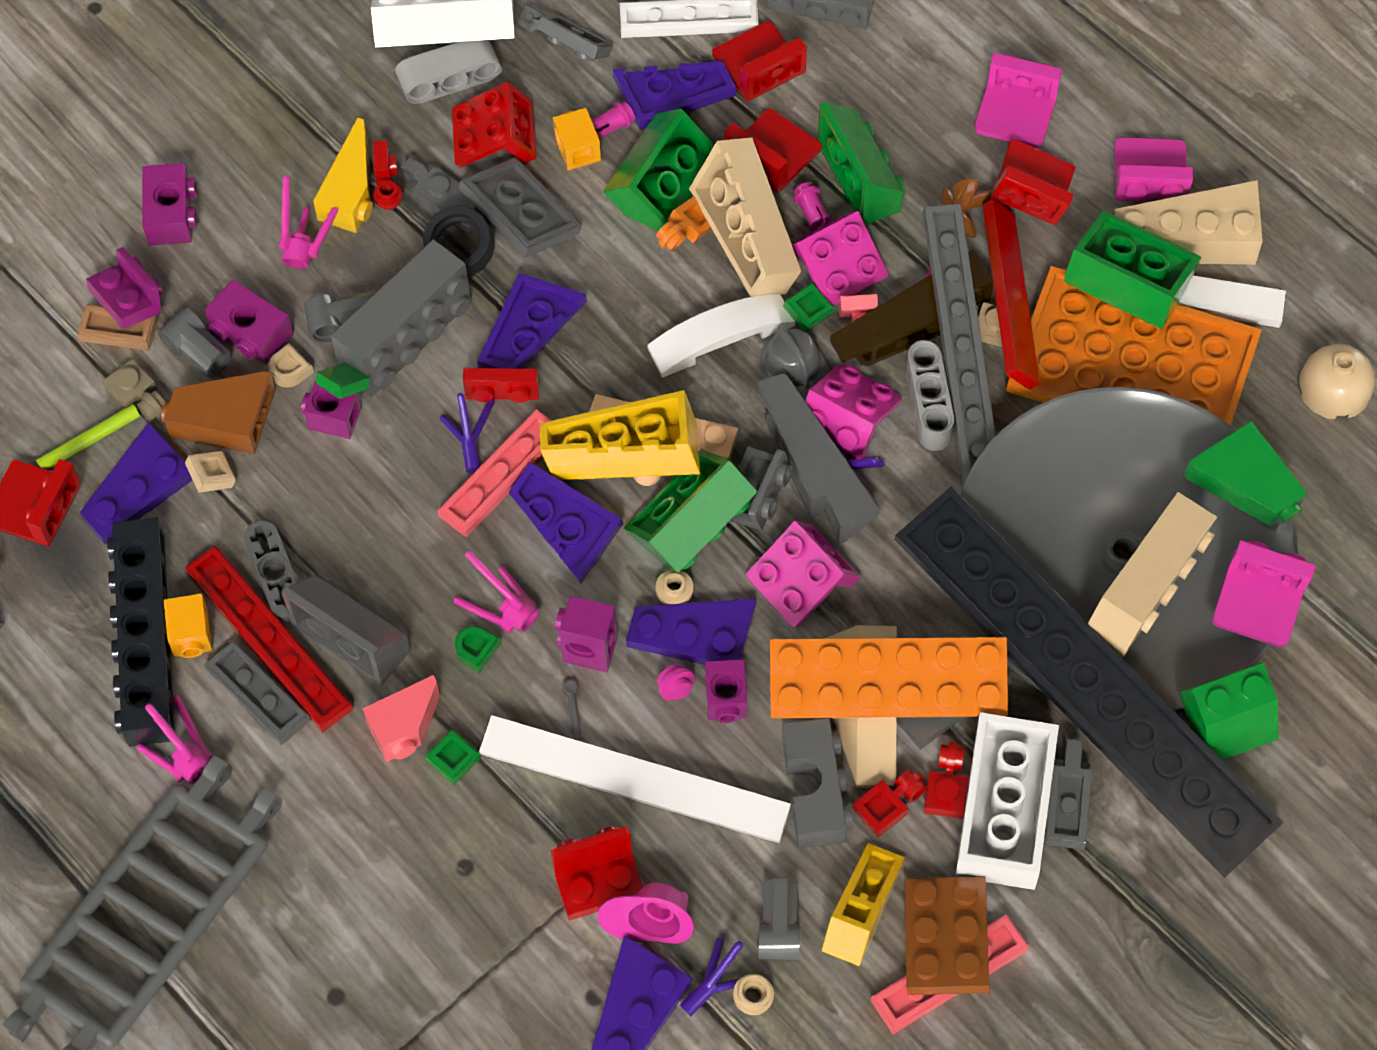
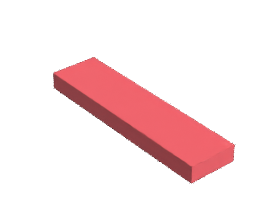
M536 409L437 510L438 517L467 538L509 494L510 489L528 464L531 462L537 465L544 458L540 450V423L552 420Z
M1006 914L987 925L989 975L1026 953L1029 949L1028 944ZM906 976L873 995L871 1003L894 1035L958 994L907 995Z

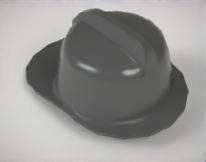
M784 326L780 327L778 333L766 342L761 351V362L769 378L779 374H786L804 401H806L809 390L831 372L829 365L813 338L799 329L786 330Z

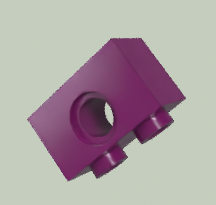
M185 163L142 166V227L149 246L192 242L191 228H197V213L195 206L191 207V198H197V185L195 177H189Z
M233 279L205 308L209 323L208 329L216 338L221 341L229 340L236 345L237 349L248 359L255 357L265 365L294 335L289 315ZM245 323H252L249 326H242Z
M570 596L566 609H559L555 622V631H559L557 647L562 649L563 662L608 673L618 640L615 606Z

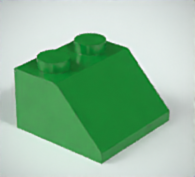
M1264 663L1246 666L1178 692L1192 730L1222 760L1279 739L1278 699Z

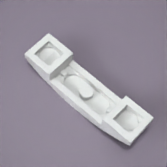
M780 294L753 296L718 306L692 317L656 338L647 345V348L663 378L696 365L695 357L757 333L763 339L778 333L780 327L784 326L786 329L794 327L795 321L784 309L783 305L785 302Z

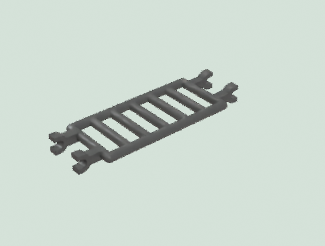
M215 755L210 759L203 774L191 790L181 784L174 785L21 978L20 987L30 995L20 1008L15 1010L3 1023V1026L9 1030V1034L23 1043L32 1031L36 1020L46 1007H49L81 1029L72 1042L62 1050H92L98 1041L109 1048L115 1047L266 851L268 842L258 832L281 808V804L276 801L278 796L264 787L257 796L253 807L241 822L209 803L208 800L216 789L220 788L231 776V772L226 769L227 763ZM179 803H182L248 846L235 865L166 822ZM155 834L224 878L210 897L141 853ZM130 865L199 909V912L186 929H183L116 884ZM105 897L175 942L160 962L91 917ZM80 929L150 975L135 995L66 949ZM54 962H57L124 1007V1010L110 1028L40 982Z

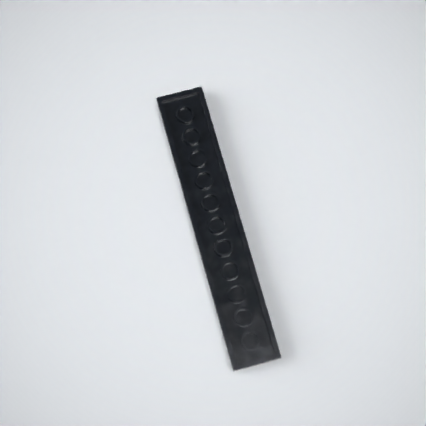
M952 486L895 535L894 540L989 637H1007V656L1224 878L1283 824V821Z

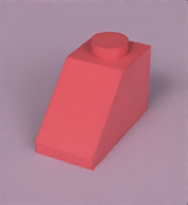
M434 675L363 708L366 723L386 762L394 758H406L414 753L417 747L422 745L440 699Z

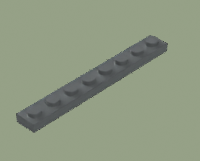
M961 204L927 206L923 210V219L947 383L954 414V431L963 486L975 461L996 435Z

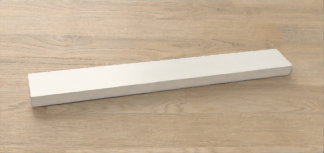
M491 715L479 750L481 755L779 844L791 810V804L493 715Z

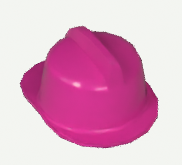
M658 882L644 885L633 896H619L605 901L599 908L597 917L600 926L608 934L619 939H623L626 936L632 941H657L677 944L687 941L692 936L694 930L692 918L687 913L688 894L680 892L671 885Z

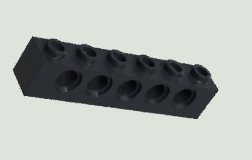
M158 517L113 522V537L107 538V550L109 559L114 560V571H109L108 573L109 588L111 594L116 596V605L110 606L111 624L113 628H117V640L111 641L112 657L114 663L119 664V675H113L114 695L116 698H120V710L114 712L117 734H123L129 747L137 746L141 743L147 745L171 742L145 709L147 704H152L175 731L171 648L167 639L164 600L168 599L165 534ZM144 559L139 565L129 566L134 560ZM146 593L139 600H131L135 594ZM147 627L144 633L132 635L137 628ZM149 662L148 666L144 669L133 670L138 663ZM151 697L150 701L145 705H135L140 698Z

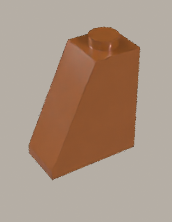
M263 371L174 388L170 401H165L161 414L162 422H165L170 438L255 454L276 392L271 373Z

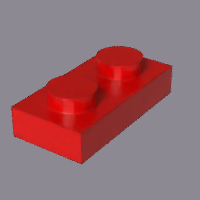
M463 368V386L466 399H473L478 402H489L492 399L511 400L517 403L539 400L538 369Z

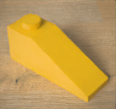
M357 118L313 200L318 221L324 222L331 209L336 207L338 208V213L332 225L354 233L358 232L363 221H368L373 209L370 191L368 137L364 119Z
M870 843L867 844L831 916L822 952L860 966L875 934L905 857Z

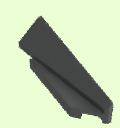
M779 374L758 381V390L768 408V412L765 413L767 426L778 449L785 451L792 466V480L809 516L813 517L825 511L838 544L847 541L878 516L879 507L786 374Z

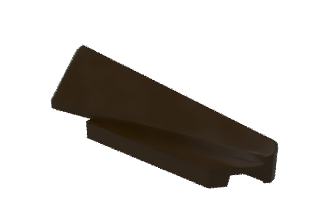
M970 250L968 255L976 305L991 300L993 279L974 250ZM932 274L832 334L830 342L841 362L846 363L856 358L860 365L871 366L910 349L911 345L921 340L929 341L941 336Z

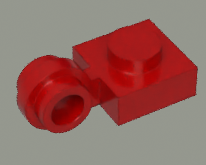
M387 140L373 142L374 172L376 177V187L373 192L374 201L379 207L385 210H392L402 201V190L398 184L392 181V176L398 175L396 154H389Z
M949 741V745L941 744L938 767L946 769L945 773L929 771L924 814L959 819L964 817L969 777L953 775L954 770H962L965 747L957 746V742Z
M909 769L897 778L894 783L896 787L894 791L882 780L852 804L853 811L879 838L909 814L908 807L901 800L907 799L912 803L926 792L928 787L924 784L925 778L920 772L914 773L912 769Z

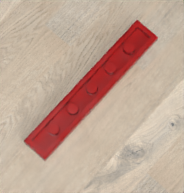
M992 198L983 204L1005 371L1007 376L1031 390L1040 384L1016 217L1014 213Z
M213 546L184 567L190 578L297 704L310 716V719L322 733L353 711V706L216 546Z

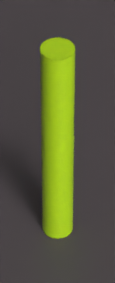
M132 404L38 458L36 462L39 468L49 470L56 465L59 459L65 461L140 417V414Z

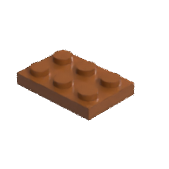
M986 876L905 879L907 995L990 993Z

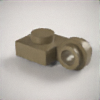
M133 359L103 380L107 390L125 408L132 404L134 406L137 405L141 414L149 422L155 418L157 420L161 419L165 401L155 391L157 390L155 382Z

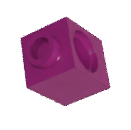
M316 380L311 393H305L301 404V413L305 415L309 430L351 439L362 409L358 393L340 399L316 384ZM330 406L336 407L334 410L331 411H323L325 408Z
M744 660L705 662L708 720H717L720 723H733L738 721L739 718H747ZM723 689H730L736 694L730 698H723L717 693Z

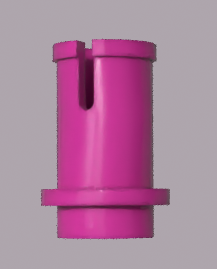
M626 101L621 104L616 102L614 103V108L591 119L599 140H601L606 135L623 126L626 128L630 127L631 122L635 120V115Z
M806 182L795 188L793 191L795 195L793 201L801 207L811 230L817 229L816 222L818 227H821L831 221V217L819 197L820 189L817 186H814L811 182Z

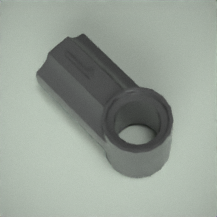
M374 291L337 299L328 294H320L309 298L304 303V309L311 338L316 342L322 343L332 341L331 335L374 295Z
M184 308L157 331L160 339L170 351L177 356L183 354L207 377L219 375L226 369V365L231 359L230 351L207 332L203 322L189 308Z
M773 878L772 880L764 881L763 921L759 923L758 960L799 961L800 924H797L798 882H793L788 878Z

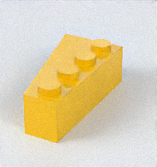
M685 390L540 423V450L551 475L558 480L700 474L696 419Z

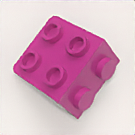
M994 53L990 63L988 85L975 122V132L1008 142L1016 139L1034 148H1040L1043 145L1057 100L1063 69L1046 63H1035L1019 59L1013 55Z
M1118 138L1115 141V201L1152 202L1190 193L1193 181V167H1187L1186 144L1184 141L1146 138Z
M838 365L809 390L805 402L836 447L857 459H861L867 454L877 425L899 406L902 397L894 392L889 385L876 382L864 376L857 368Z
M1240 540L1228 566L1213 615V624L1216 627L1279 648L1285 647L1290 640L1304 590L1312 580L1316 565L1308 563L1303 556L1295 553L1281 554L1269 550V547L1264 543Z

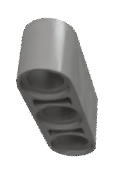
M490 40L457 42L402 60L396 66L395 72L407 101L412 104H419L492 81L499 76L502 68Z
M921 340L911 345L908 351L906 377L918 439L924 448L930 451H940L949 446L951 442L954 414L941 351L935 343ZM918 362H926V363H929L930 365H928V366H921V365H919V364H917V363H918ZM931 393L936 395L937 397L928 398L925 397L923 394ZM938 425L943 429L933 430L929 426Z

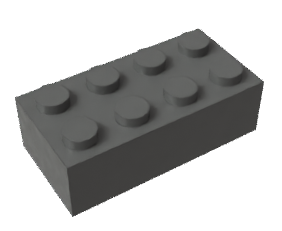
M433 239L331 335L337 363L346 362L370 377L369 389L364 392L371 398L380 389L387 388L394 380L395 375L405 365L412 364L419 356L420 351L430 341L437 340L444 332L445 327L455 317H460L467 311L471 303L466 264Z

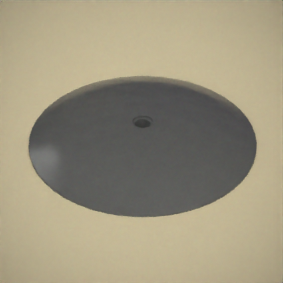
M1094 388L1053 398L1017 417L995 436L975 461L964 482L960 495L1087 624L1103 595L1129 561V559L1118 558L1113 549H1126L1132 556L1177 492L1217 516L1210 529L1211 532L1216 534L1203 554L1196 550L1192 557L1197 562L1185 580L1181 577L1177 578L1174 584L1179 588L1167 606L1160 603L1155 610L1160 615L1149 632L1141 631L1123 657V660L1173 711L1182 709L1184 707L1178 694L1179 691L1246 666L1257 664L1270 648V644L1216 627L1212 619L1232 554L1240 540L1264 543L1269 547V550L1281 554H1298L1294 521L1291 519L1283 523L1280 519L1271 526H1268L1192 483L1184 476L1190 460L1236 431L1209 411L1186 400L1140 388ZM972 620V622H973L975 628L977 629V631L979 632V634H980L982 637H989V636ZM1007 656V666L1020 678L1040 690Z

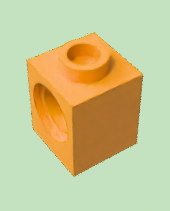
M587 108L567 111L553 117L555 140L567 171L601 161L600 141Z
M196 594L165 599L164 610L167 639L174 657L194 658L200 656L203 652L213 651L208 608L203 595Z

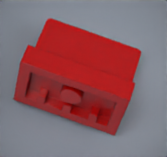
M766 21L713 48L712 56L716 61H723L736 88L744 99L749 102L805 73L807 46L800 37L787 43L770 21Z
M506 82L452 108L454 163L458 167L462 168L504 148L508 153L513 154L525 164L537 159L533 101L511 83Z
M771 108L767 109L748 129L743 130L735 123H732L724 131V140L753 138L769 185L778 194L822 151V143Z
M1012 139L1008 144L990 198L1052 225H1056L1071 204L1074 194L1068 192L1076 167L1069 162Z
M59 459L53 471H49L18 460H12L0 482V531L50 547L82 485L73 463Z
M609 826L599 830L595 836L583 840L579 838L567 839L559 843L557 848L550 851L554 878L568 921L596 913L605 901L619 896H633L643 887L632 856L631 834L628 826L622 828Z

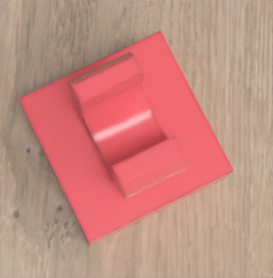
M877 294L841 296L838 303L839 318L851 317L852 323L878 307Z

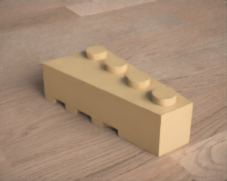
M753 138L717 141L689 190L693 197L695 196L701 211L750 297L767 294H787L800 274L801 269Z
M1258 180L1117 208L1114 211L1115 216L1201 256L1199 264L1256 265L1263 242Z
M1177 492L1103 595L1088 622V625L1122 659L1140 632H1149L1160 615L1155 611L1160 603L1167 606L1179 588L1174 584L1177 578L1181 577L1185 580L1197 562L1192 557L1196 550L1203 554L1216 535L1210 529L1217 516Z

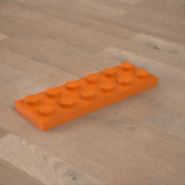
M1007 637L770 639V718L979 717L980 712L1008 716Z

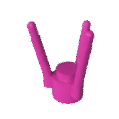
M287 175L283 177L281 238L278 248L283 250L281 256L283 264L296 269H307L310 259L318 257L320 246L338 213V208L333 207L314 242L311 243V237L305 235L310 208L304 207L297 233H291L289 237L290 177Z
M467 551L465 556L506 598L499 609L503 616L500 617L460 597H455L453 599L454 603L499 625L508 634L514 628L519 633L526 631L540 614L537 604L527 596L504 566H499L498 571L514 593L473 552Z
M174 695L173 701L195 745H192L191 742L183 743L152 704H147L145 706L147 712L177 748L172 754L174 763L172 764L142 743L137 745V749L170 772L178 782H182L184 779L188 783L198 781L213 754L204 745L180 696Z

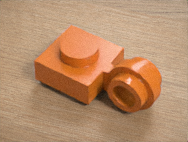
M694 196L673 210L668 218L670 221L658 231L656 237L659 239L658 244L663 249L668 248L672 252L684 242L686 237L694 243L712 231V228Z

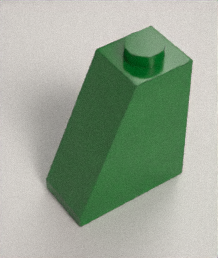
M1252 421L1190 460L1184 472V476L1192 483L1268 526H1271L1280 519L1283 523H1286L1297 516L1303 510L1300 505L1308 494Z

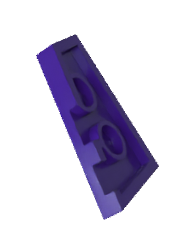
M723 61L680 64L677 69L658 70L657 66L644 67V71L625 72V68L613 69V78L624 100L631 107L639 130L645 129L657 113L682 109L685 113H689L736 96V86Z
M519 273L478 358V368L523 369L587 302L586 294Z
M148 422L80 511V514L86 524L106 544L107 538L113 537V522L142 518L190 483L192 477L185 462Z
M531 462L509 491L511 498L580 584H582L624 524L620 517Z
M757 598L635 607L626 638V647L703 665L707 661L742 660Z
M624 936L592 1050H647L691 986L692 978Z

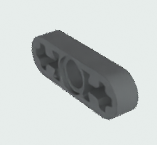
M256 521L250 524L244 533L247 550L271 611L280 621L291 622L288 611L282 604L278 590L284 589L286 586L298 581L277 528L268 521ZM262 534L267 538L271 551L266 554L263 553L257 536ZM277 563L285 567V572L279 578L270 579L264 575L265 569L271 564Z

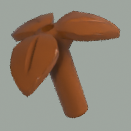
M964 179L953 186L952 192L948 187L942 188V205L961 204L965 235L974 238L977 236L976 231L966 212L969 209L983 206L984 203L991 200L990 196L993 189L976 193L979 181L977 179Z

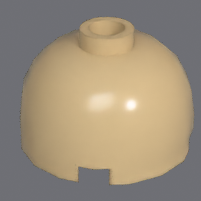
M1345 344L1321 347L1310 355L1300 373L1301 398L1314 413L1327 419H1336L1337 416L1349 415L1348 418L1354 417L1366 408L1372 397L1375 387V371L1370 360L1359 349Z

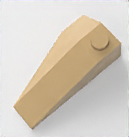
M857 625L824 639L897 638V626ZM897 717L831 718L839 733L842 750L856 788H873L883 780L890 789H896L894 783L896 781Z

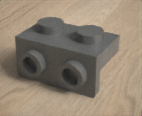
M747 447L737 470L754 487L757 493L750 499L751 504L740 515L734 516L730 521L762 531L767 519L771 520L776 512L777 496L781 487H786L792 475V466L783 450L777 449L773 455Z

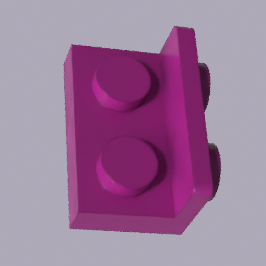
M124 247L116 249L118 265L86 278L88 290L124 330L162 313L159 297L163 293L158 280L154 276L149 277L144 271L140 260L136 256L132 257Z

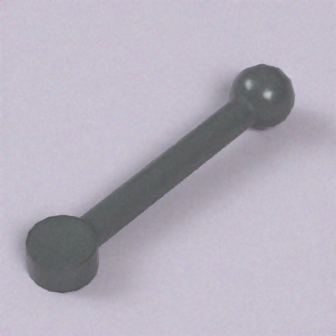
M567 680L563 684V693L568 696L574 740L583 742L575 697L578 692V684L574 680Z

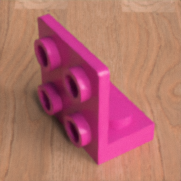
M858 211L844 214L791 242L796 258H802L815 286L832 306L839 303L841 296H852L888 276L883 261Z
M794 521L746 573V577L792 627H799L837 585L852 588L861 578L859 573L813 524Z

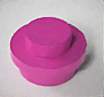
M679 664L671 665L663 670L657 679L659 694L666 701L681 700L691 692L695 676L688 668H683Z

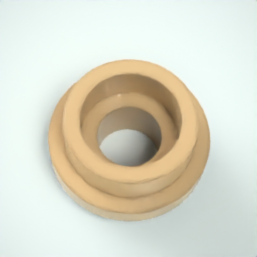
M668 570L662 573L656 581V595L666 605L686 603L693 594V581L683 571L677 573L673 570ZM671 583L681 585L678 590H671L667 586Z
M748 974L741 977L733 990L735 1005L740 1011L748 1015H759L766 1012L774 999L772 984L767 978L759 974ZM748 990H756L761 998L756 1002H752L747 999L746 992Z

